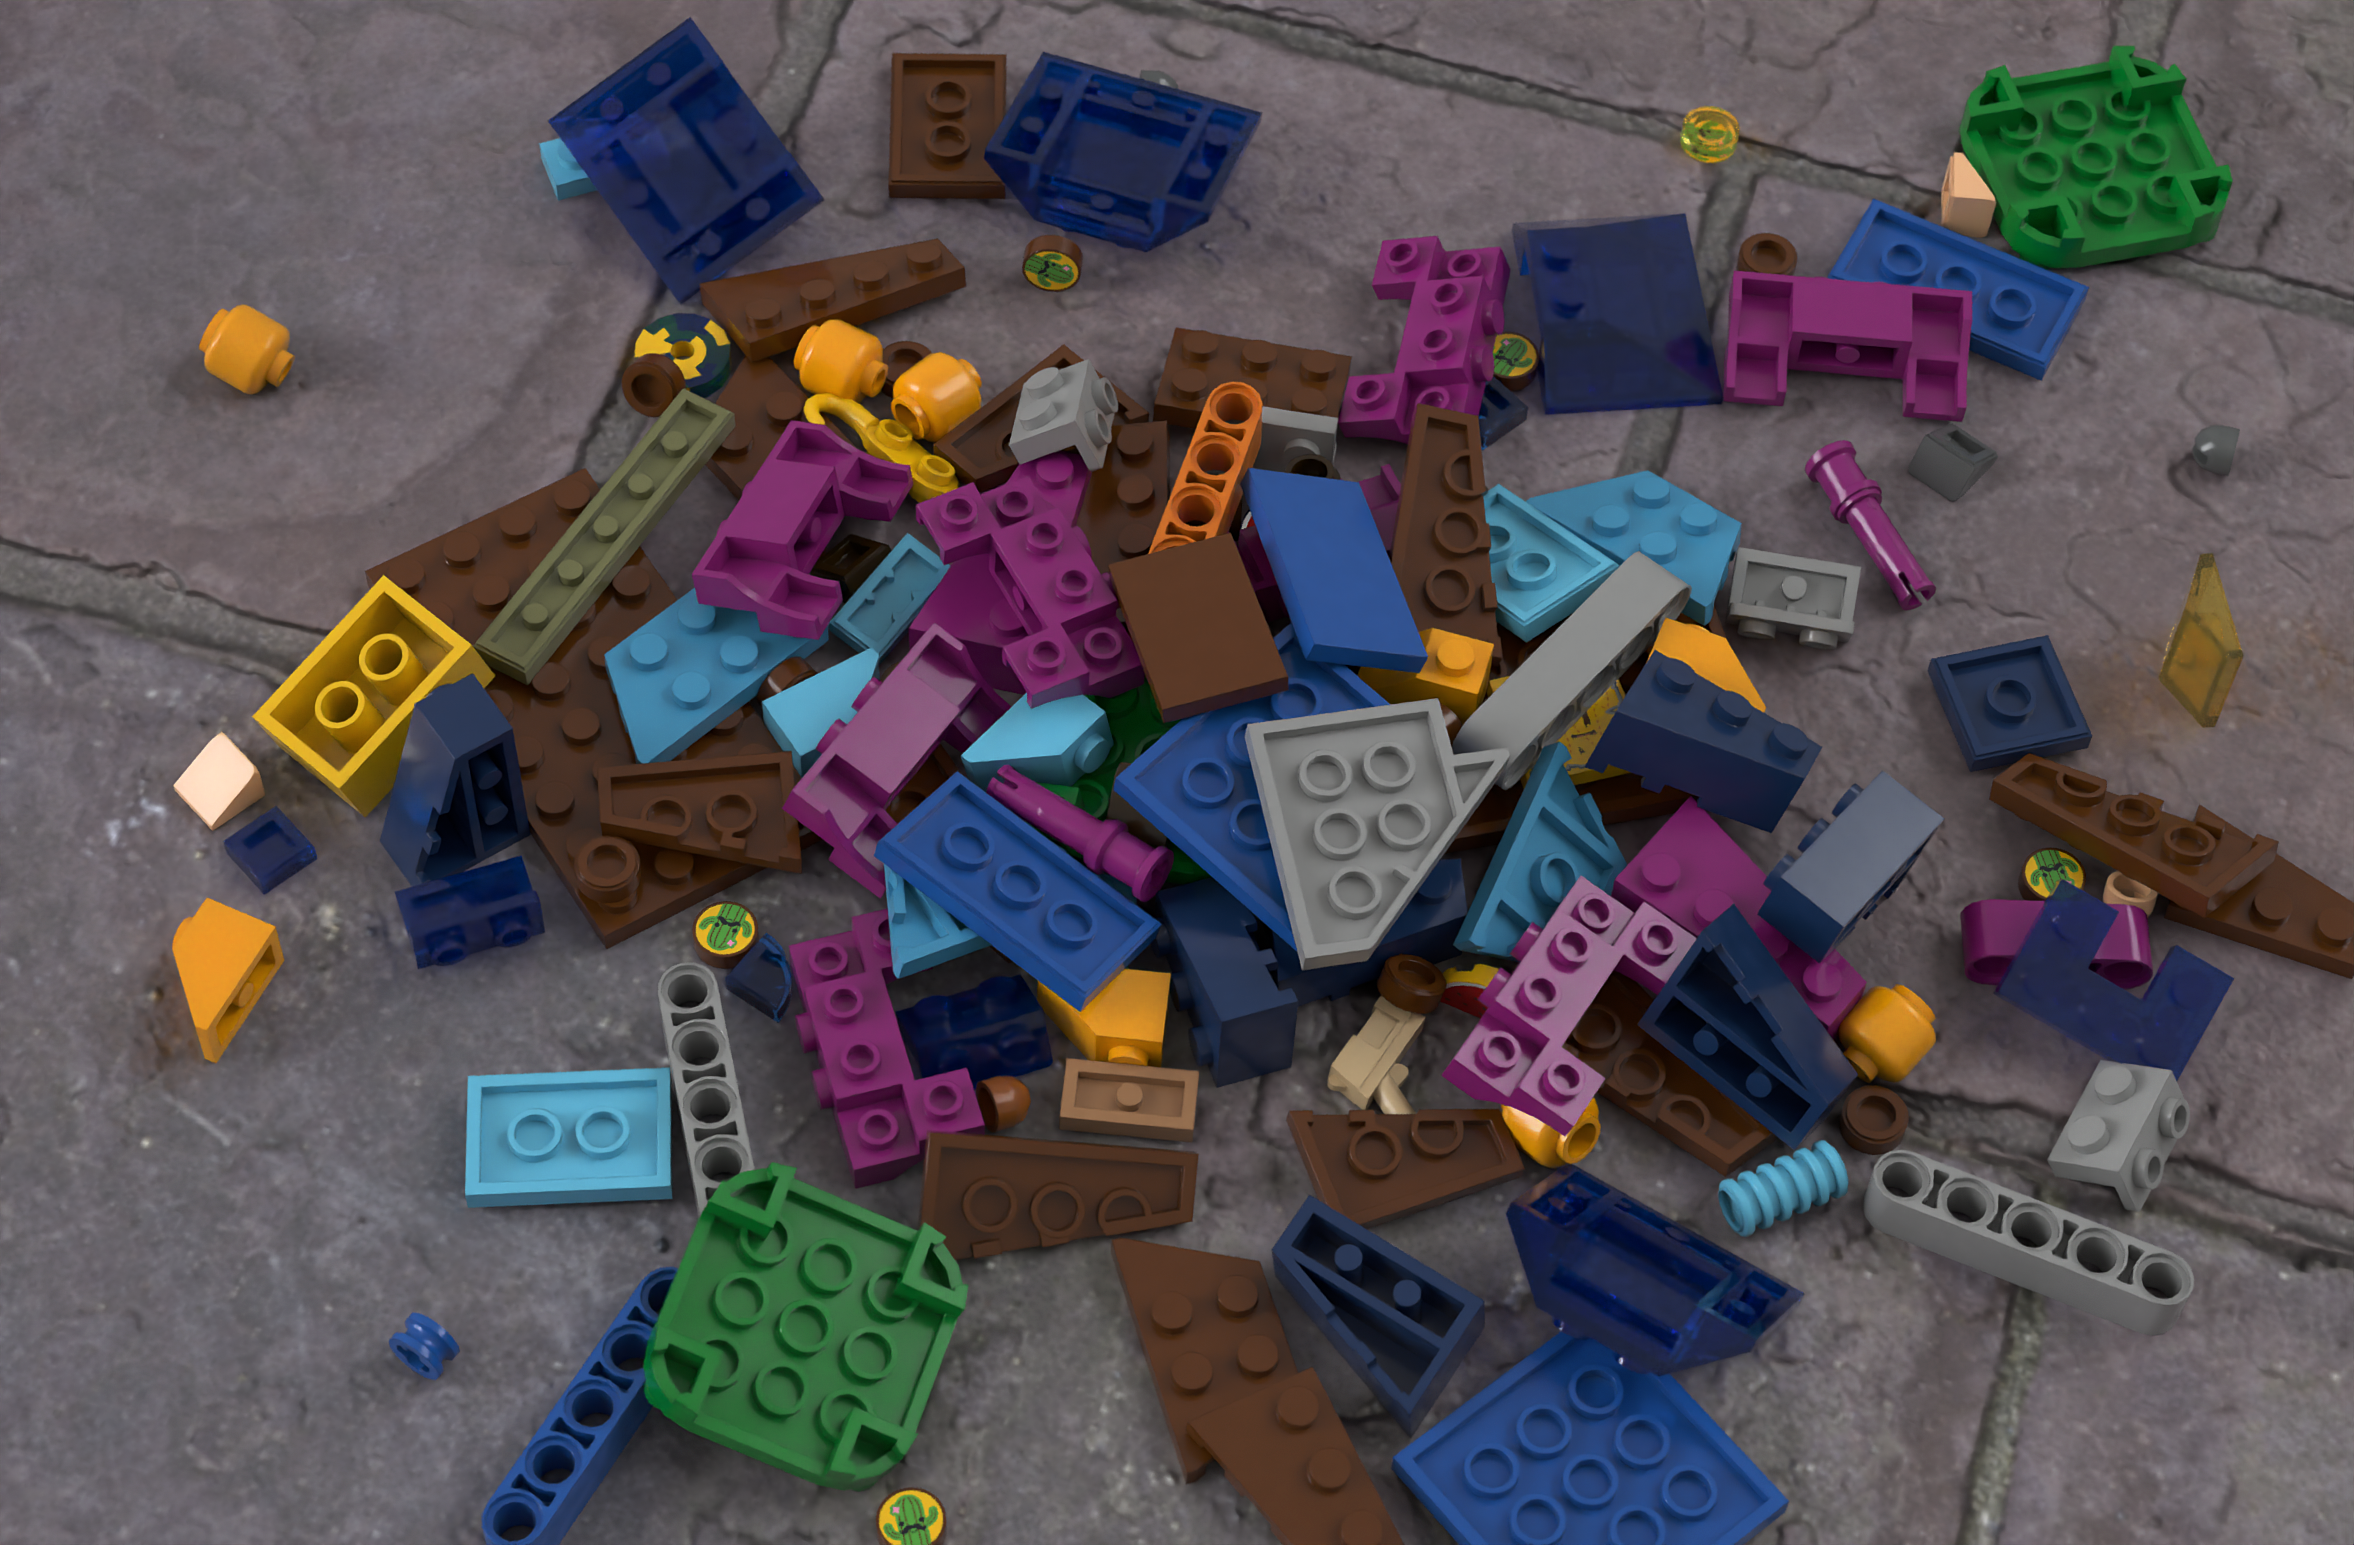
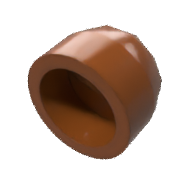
M996 1076L979 1081L976 1085L977 1102L984 1124L990 1132L995 1133L1012 1128L1025 1119L1031 1104L1029 1089L1021 1080L1011 1076Z

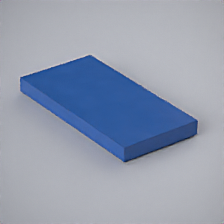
M1874 198L1827 277L1837 280L1885 282L1895 285L1972 291V327L1969 351L2041 381L2084 304L2089 290L2088 286Z
M1248 468L1240 485L1305 660L1420 673L1428 659V655L1359 482Z
M958 771L879 840L873 855L1079 1012L1156 939L1162 925Z

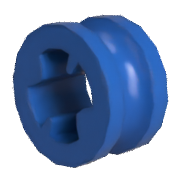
M412 1312L405 1320L407 1331L405 1333L396 1332L388 1341L389 1346L394 1354L413 1371L428 1379L436 1380L444 1371L441 1362L444 1359L453 1360L460 1352L459 1345L437 1322L425 1315Z

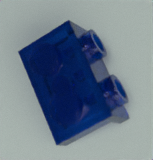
M522 855L395 891L399 912L418 969L432 965L450 966L464 960L470 954L497 946L503 948L515 947L525 943L532 936L545 933L541 903L537 892L533 891Z
M1021 974L1012 977H992L981 982L976 988L949 996H929L918 1001L913 1007L896 1011L901 1036L918 1064L921 1079L967 1068L973 1089L975 1090L979 1081L996 1076L1018 1077L1047 1068L1053 1063L1043 1008Z

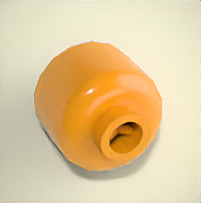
M243 304L237 305L230 311L224 308L220 309L208 324L199 344V350L205 353L204 365L206 370L247 394L260 392L268 383L278 387L288 375L295 360V356L287 352L290 344L289 330L284 325L251 306Z
M838 319L828 320L820 327L816 325L811 326L803 335L794 357V367L796 370H799L800 382L808 392L812 394L831 393L842 399H852L857 403H860L866 396L874 398L882 389L888 374V365L882 362L883 347L879 339L875 335Z
M942 352L929 354L901 374L894 383L893 400L891 402L893 416L896 421L906 425L912 431L914 439H924L936 443L981 408L982 397L979 389L982 383L976 369L964 359L957 360L953 356Z
M1896 984L1892 989L1874 986L1868 990L1839 1026L1837 1034L1841 1044L1846 1049L1843 1052L1844 1056L1858 1073L1860 1079L1870 1083L1877 1076L1884 1081L1897 1083L1902 1081L1934 1046L1936 1034L1931 1023L1936 1017L1931 1008L1908 988L1900 984Z
M1594 1097L1566 1136H1563L1533 1116L1501 1104V1114L1515 1147L1538 1164L1548 1168L1561 1167L1568 1163H1578L1592 1151L1600 1135L1599 1109Z

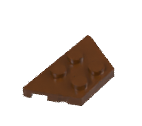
M745 356L715 403L735 413L736 427L705 465L738 500L741 499L745 485L754 479L791 421L810 423L803 411L805 402L809 398L770 357L751 362ZM819 412L829 429L858 449L823 412Z
M1126 1238L1111 1240V1255L1186 1484L1196 1482L1206 1474V1466L1215 1458L1205 1447L1201 1449L1187 1433V1422L1298 1373L1260 1261Z

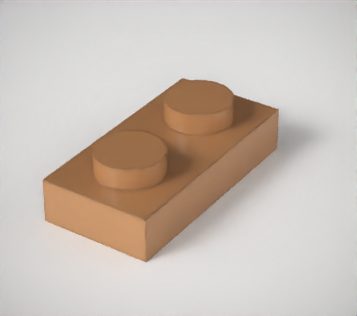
M1067 1058L1059 1129L1193 1142L1199 1071Z

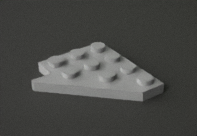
M1438 698L1247 724L1245 741L1302 970L1367 961L1505 770L1510 757L1508 747L1453 754Z

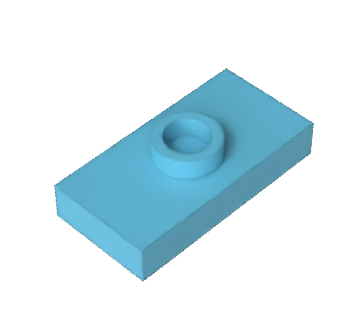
M907 533L829 622V631L858 653L873 647L879 655L880 665L909 632L910 625L951 565H944L938 555Z

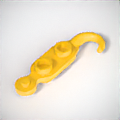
M831 393L815 394L805 402L803 411L810 423L825 425V421L819 412L832 414L843 420L858 433L864 448L867 450V454L889 462L910 465L913 486L908 493L916 501L921 503L959 488V482L954 475V467L947 460L931 455L913 439L912 431L906 425L891 419L879 421L861 404L852 399H842Z

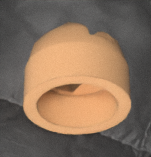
M2116 871L2107 878L2103 893V903L2136 906L2143 909L2147 917H2149L2154 909L2158 892L2136 880L2127 878L2120 871Z

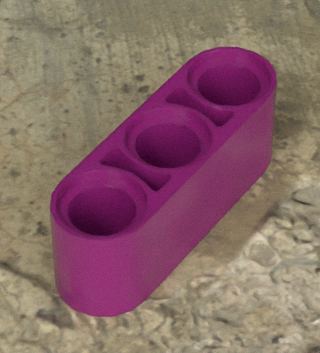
M1988 899L1973 902L1964 907L1960 913L1965 975L1969 980L1979 984L2125 990L2140 987L2149 982L2153 977L2148 917L2143 909L2136 906L2105 903Z

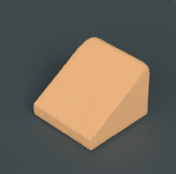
M1954 152L1953 156H1950L1941 190V226L1966 237H1985L1988 234L1995 209V197L1965 155Z
M223 732L216 735L206 745L173 785L179 796L212 831L265 796L258 769Z

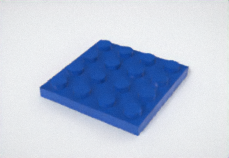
M1291 622L1273 638L1288 675V691L1181 719L1116 777L1114 791L1297 951L1245 741L1247 724L1391 704L1345 665L1305 660Z
M1602 1301L1393 1456L1391 1469L1459 1545H1744L1783 1515L1789 1503V1500Z

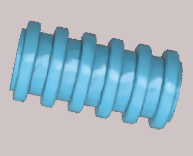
M1819 1140L1813 1143L1811 1151L1807 1148L1795 1150L1793 1159L1786 1155L1778 1157L1774 1162V1167L1770 1163H1763L1757 1167L1756 1174L1747 1170L1740 1173L1737 1182L1731 1178L1722 1180L1718 1191L1719 1204L1730 1227L1740 1236L1747 1237L1754 1233L1755 1226L1760 1229L1771 1227L1774 1223V1218L1782 1222L1790 1219L1792 1210L1799 1214L1807 1212L1811 1207V1202L1816 1206H1822L1828 1202L1829 1195L1833 1198L1845 1196L1848 1192V1174L1837 1150L1825 1140Z

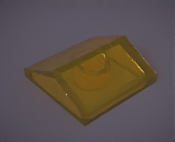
M2213 553L2200 554L2173 625L2158 680L2203 728L2216 726L2244 656Z

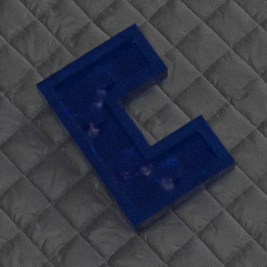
M2064 879L2057 880L1993 994L2108 1061L2172 1070L2176 1081H2178L2234 978L2180 946L2175 945L2170 947L2142 999H2139L2088 969L2119 911Z

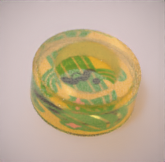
M1714 106L1699 107L1690 111L1684 118L1680 143L1683 150L1695 160L1705 163L1722 162L1734 154L1737 148L1740 126L1737 119L1722 108Z

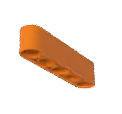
M1228 382L1215 388L1209 395L1148 554L1228 533L1243 494L1240 483L1247 469L1253 467L1261 446L1263 403L1260 394L1253 387L1242 382ZM1240 420L1244 423L1228 424L1225 421ZM1210 470H1221L1225 473L1220 475H1210L1205 472ZM1196 520L1207 524L1196 527L1185 523Z

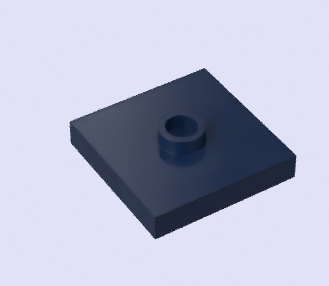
M2048 635L1931 659L1927 672L1970 772L2013 764L2028 753L2039 757H2047L2089 747L2092 739L2091 731Z

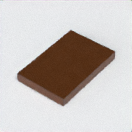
M892 53L889 198L1006 199V54Z
M1231 533L1108 564L1109 579L1163 723L1289 690L1287 672Z

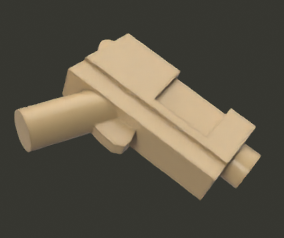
M1381 995L1373 1006L1371 1017L1357 1036L1352 1035L1332 1063L1328 1076L1329 1089L1340 1091L1362 1110H1367L1375 1099L1384 1114H1416L1399 1089L1407 1080L1409 1068L1399 1063L1421 1033L1426 1017L1402 1010L1388 1002Z

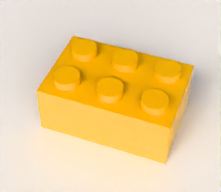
M383 575L252 717L282 750L366 818L394 787L415 703L425 699L437 687L444 684H453L472 673L483 688L491 682L495 675L468 641Z

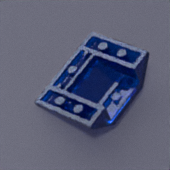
M691 17L548 120L680 304H683L700 291L699 283L716 280L824 201L817 188L792 154L787 151Z
M1043 52L986 146L984 160L1035 221L1058 227L1067 232H1076L1108 241L1120 247L1148 252L1209 221L1261 123L1262 112Z
M1685 213L1513 223L1512 234L1520 276L1530 275L1541 334L1537 373L1545 415L1722 404L1723 392Z
M1565 1164L1513 1200L1506 1212V1217L1537 1308L1553 1316V1324L1565 1334L1581 1340L1592 1338L1613 1350L1612 1356L1619 1364L1639 1374H1649L1651 1372L1659 1377L1749 1353L1799 1306L1805 1294L1573 1164Z

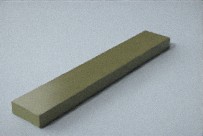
M684 388L680 391L473 645L488 666L528 686L736 427L735 413Z

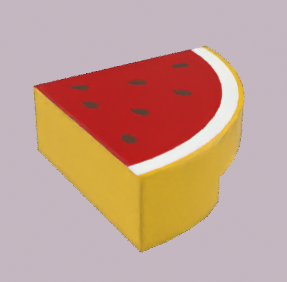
M1475 964L1472 971H1457L1456 967L1446 969L1443 972V976L1447 986L1440 1002L1481 1018L1488 1007L1478 1001V998L1499 969L1485 964Z

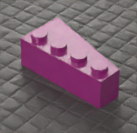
M1059 450L1019 464L1006 484L1029 475L1049 509L1059 507L1070 526L1075 527L1092 472L1089 471L1081 454ZM989 553L974 555L953 562L910 625L909 649L911 650L929 627L936 623L966 646L973 663L993 689L1025 695L1027 692L1012 667L1006 668L1002 662V647L1029 635L989 571Z
M1690 796L1615 878L1611 897L1634 913L1643 902H1646L1696 938H1698L1703 929L1732 904H1735L1828 1034L1837 1043L1840 1040L1837 1034L1839 1026L1863 997L1867 982L1836 949L1819 964L1757 915L1771 890L1763 885L1767 876L1704 809L1697 807V802Z

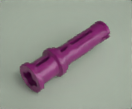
M1840 440L1824 446L1807 461L1804 468L1806 475L1810 481L1819 482L1831 500L1829 509L1835 520L1843 524H1850L1897 597L1900 607L1903 610H1912L1921 606L1922 603L1910 587V584L1917 593L1921 592L1927 601L1935 594L1936 587L1928 579L1881 507L1882 490L1875 480L1867 479L1855 461L1857 453L1851 442Z
M1008 764L1002 766L997 771L998 776L1005 779L1004 783H1001L994 777L991 779L986 791L987 794L1022 820L1082 854L1083 862L1096 875L1106 872L1132 888V895L1140 901H1149L1166 881L1173 865L1174 853L1165 846H1159L1155 849L1131 835L1128 826L1119 819H1107L1103 822L1020 774Z

